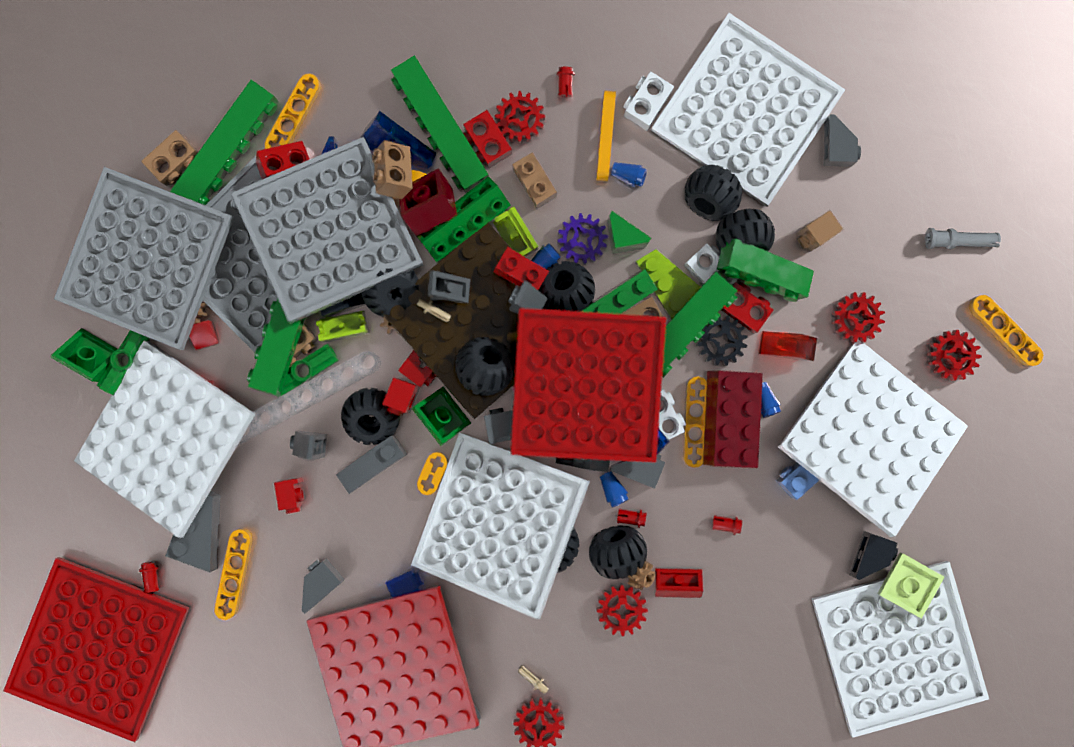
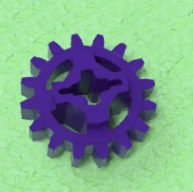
M579 213L577 220L570 216V224L563 222L562 225L565 230L558 231V234L563 236V238L558 239L557 243L563 244L560 252H567L565 259L568 260L573 257L575 263L580 259L583 265H586L587 259L590 258L594 263L596 261L595 255L600 257L603 255L600 248H607V244L603 240L608 239V235L602 234L606 227L598 226L599 218L593 222L591 214L587 216V219H583L582 213ZM581 224L589 225L592 228L590 230L583 228ZM572 229L574 237L567 242V235ZM579 233L583 237H588L586 241L587 246L583 242H577ZM598 237V245L593 250L591 242ZM579 249L582 250L584 254H578L572 250Z

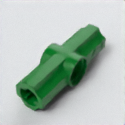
M130 330L119 349L112 353L110 364L97 386L114 396L127 369L132 366L133 358L143 341H150L151 338ZM126 354L128 356V364L123 366L121 359Z
M328 343L304 359L296 361L289 368L281 396L278 398L283 397L303 383L312 380L317 374L339 361L335 351ZM305 364L308 366L309 373L306 377H301L299 375V368Z

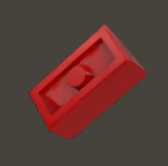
M655 568V597H702V569Z

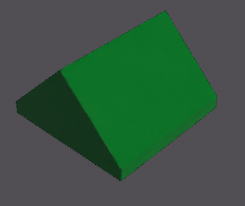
M612 211L609 214L607 227L612 254L645 249L651 237Z
M81 328L51 354V358L91 382H99L110 364L112 353L118 349Z
M441 387L411 408L440 446L447 443L471 424L470 420L444 387Z

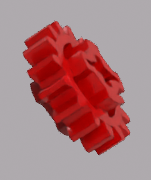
M521 91L518 92L517 97L509 93L510 99L502 98L503 106H496V110L500 113L495 115V120L500 121L497 123L499 129L503 128V136L509 135L510 142L514 138H518L519 144L522 143V138H526L530 142V135L533 134L538 137L537 128H544V124L540 122L545 120V115L540 114L544 107L543 105L537 106L539 99L531 100V93L529 92L526 97L522 96ZM520 103H524V104H527V105H529V106H528V107H525V106H523V105H520ZM511 106L510 114L504 118L507 109ZM520 113L521 116H524V120L520 121L516 118V114ZM536 117L533 126L529 128L528 124L530 120ZM513 127H514V128H516V129H519L520 132L513 131V130L510 129V128H513Z
M854 292L851 293L850 298L847 295L842 297L844 303H836L839 311L832 312V315L837 316V320H834L832 324L839 325L836 333L844 332L842 339L845 340L851 337V343H856L859 338L863 343L867 340L866 336L871 340L875 338L873 332L879 333L882 331L878 325L885 323L883 319H880V315L885 314V311L878 310L881 302L873 303L875 296L866 298V292H862L858 297L857 293ZM856 302L852 310H846L850 304ZM858 314L859 317L866 320L858 322V319L851 315ZM871 325L867 331L861 333L864 326Z
M953 330L952 333L945 331L943 332V337L941 335L935 337L937 343H930L929 346L934 350L927 353L928 356L933 357L929 365L936 366L933 370L934 373L942 372V379H946L949 376L950 381H956L957 377L959 380L966 379V374H974L971 368H978L980 366L975 361L982 358V355L976 354V351L981 347L973 345L976 340L975 337L967 339L968 332L960 334L959 330ZM948 342L947 347L944 350H941L944 344ZM953 352L954 354L961 355L962 357L955 358L947 354ZM967 361L966 365L962 368V364Z
M620 583L619 589H615L612 585V592L603 591L605 599L598 598V602L602 607L596 608V611L603 614L598 617L599 622L605 621L604 629L607 630L611 627L613 635L616 634L617 630L620 631L622 637H624L627 630L633 635V628L641 629L639 622L647 620L642 615L648 612V608L642 606L646 603V599H639L641 592L637 590L633 593L631 585L627 589H624L623 583ZM626 595L632 597L637 605L630 604L627 601ZM617 596V599L612 604H608L613 597ZM621 605L628 609L624 611L623 615H620L619 611H617ZM607 615L614 616L618 624L613 623ZM632 616H636L632 622L627 624V621Z
M542 697L539 698L538 703H535L533 698H531L529 706L522 703L523 711H516V716L519 719H514L513 722L514 726H518L514 730V734H521L519 743L526 741V747H531L532 745L535 747H548L549 743L556 746L555 738H562V733L559 730L565 729L564 723L560 722L564 719L563 714H557L559 706L557 705L552 708L551 700L544 704ZM536 710L534 714H532L531 716H527L528 713ZM544 711H547L553 717V719L548 718L545 715ZM539 716H541L542 725L539 733H537L536 724ZM525 731H530L534 738L530 737ZM551 733L548 737L542 739L544 735Z

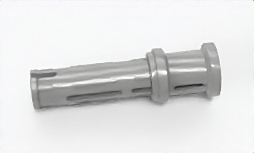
M928 228L925 235V245L928 249H933L934 247L953 249L956 246L998 248L1000 244L996 242H1001V235L998 232H957L953 228H949L947 231Z

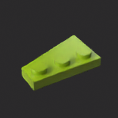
M657 249L635 262L640 271L644 269L647 271L656 285L657 290L654 291V294L670 320L701 288Z

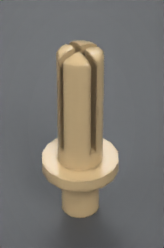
M419 299L417 305L424 309L423 313L429 312L445 322L450 320L451 315L432 305L431 300L427 303Z
M524 666L519 668L518 673L534 686V691L537 688L543 694L548 691L549 688L542 683L544 679L539 680Z

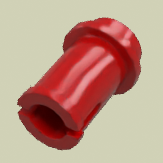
M559 67L557 76H559L558 96L572 97V76H575V72H573L572 67Z
M619 508L618 524L636 525L638 528L640 526L645 527L647 513L642 512V510L638 512Z
M714 515L712 530L732 532L733 535H736V533L740 534L742 520L736 516L733 519Z
M155 561L142 563L139 572H142L145 593L159 590L157 578L159 566L156 565Z

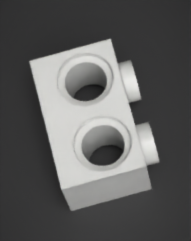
M650 71L647 78L642 76L636 86L638 92L634 97L630 95L623 108L626 109L624 117L648 131L672 93L674 86ZM654 86L659 90V93L652 95L647 91V88ZM639 105L644 106L647 113L640 115L636 113L634 108Z
M706 244L684 264L686 269L701 285L715 271L725 275L724 272L717 270L720 251L713 245L710 247ZM700 256H707L710 259L709 267H703L699 263ZM726 276V280L731 285L739 279L729 278Z
M664 389L661 390L663 409L659 415L657 444H661L685 432L683 426L686 425L680 413L676 414L672 405L675 404L671 393H666ZM667 419L671 420L674 424L673 430L669 433H665L662 429V423Z

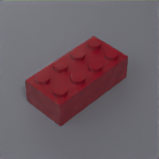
M722 370L707 371L703 465L758 468L763 373Z

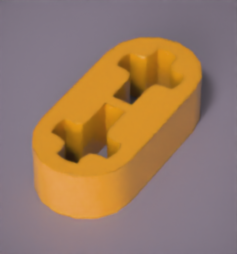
M432 453L425 462L417 481V488L424 495L433 494L440 485L448 465V459L443 453ZM440 456L441 462L444 463L443 467L439 466L436 472H432L434 464L431 462V459H436ZM431 474L433 475L431 483L434 485V488L425 490L422 480L426 481Z

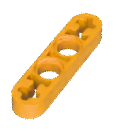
M305 74L299 79L265 141V149L272 148V143H278L280 137L276 135L277 132L287 137L286 140L281 138L280 145L293 142L321 90V83L315 75ZM313 80L315 87L314 89H308L306 95L310 98L307 100L299 92L305 94L307 90L305 83H310ZM296 100L304 101L305 107L302 111L297 112L293 110L292 106ZM286 120H291L294 124L293 129L289 132H284L281 129L282 123Z
M604 90L596 181L608 182L616 91Z
M980 295L971 299L969 303L970 312L1022 365L1028 367L1036 366L1042 362L1044 355L1041 348L992 298L987 295ZM984 301L985 304H984L983 307H984L988 312H989V311H993V310H994V312L991 313L990 315H988V313H987L984 309H983V310H978V309H977V308L979 307V303H978V302ZM995 316H999L1003 320V326L1000 329H996L992 324ZM1011 333L1018 334L1020 338L1016 346L1009 342ZM1027 352H1034V360H1027L1029 356Z
M699 376L688 380L685 394L684 421L686 425L684 426L683 461L686 465L693 468L700 467L703 464L707 381ZM696 380L699 381L700 385H703V389L698 392V397L703 396V401H690V396L695 397V390L691 389V385L695 384ZM691 405H701L703 411L699 417H693L690 414ZM692 427H698L701 430V437L698 440L694 441L689 437L688 433ZM688 442L692 444L701 443V448L696 447V454L700 455V459H697L695 464H692V460L688 459V455L693 453V447H688Z
M245 528L233 531L229 537L214 607L216 616L221 620L231 619L237 614L253 541L251 532ZM242 533L246 542L241 544L240 550H245V552H233L232 550L237 549L239 546V541L236 540V537ZM233 556H238L242 560V566L239 569L233 568L230 564ZM228 579L236 581V591L230 592L226 589L225 583ZM234 596L235 599H230L228 603V607L231 608L232 611H229L227 614H224L225 611L224 609H221V606L227 603L228 597Z

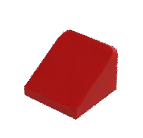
M207 320L193 324L189 337L195 350L219 344L212 321Z

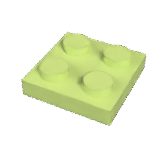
M899 553L877 594L922 619L944 576L907 555Z

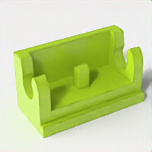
M514 206L494 219L493 224L511 249L524 257L538 250L537 243Z
M365 310L316 321L320 331L318 338L323 343L369 333Z

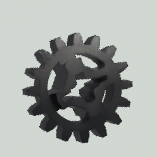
M725 316L723 321L719 317L712 326L708 323V326L702 329L705 333L700 338L701 342L696 344V346L703 349L699 354L707 355L706 362L713 359L714 366H718L720 361H722L723 366H728L729 359L732 363L737 362L735 356L742 357L744 354L740 349L747 348L748 346L743 343V340L748 338V335L741 334L745 329L744 326L738 328L736 326L738 323L737 319L732 323L729 322L730 316ZM720 325L717 333H709L713 327ZM730 329L735 333L736 339L732 337ZM723 335V339L729 343L720 346V342L714 338H719ZM707 343L712 345L713 353L709 350ZM734 348L731 354L723 356L726 349Z

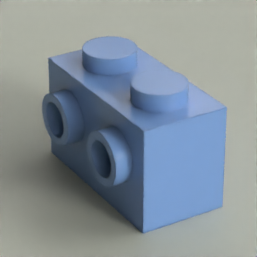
M797 462L783 469L779 474L780 477L776 480L785 492L795 500H798L819 481V479Z

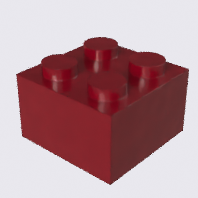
M439 168L413 181V188L402 200L399 199L401 217L415 236L428 232L438 224L447 222L457 215L453 188Z

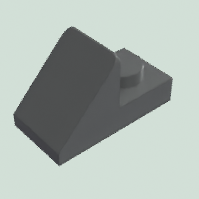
M430 271L428 296L432 301L449 300L458 303H469L470 279Z

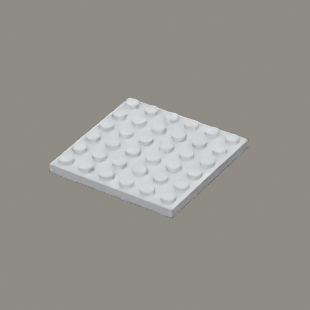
M728 13L651 128V131L704 166L719 165L724 169L727 168L738 178L743 192L767 207L845 89Z
M858 339L856 343L850 345L778 447L887 535L894 537L968 426Z
M143 341L133 358L132 366L127 369L115 395L111 396L74 461L175 536L184 537L250 425L255 413L151 342Z
M459 432L411 566L535 619H540L590 481L521 455H511V451Z
M949 561L926 566L944 576V579L922 619L877 594L885 578L812 598L843 712L852 738L989 700Z

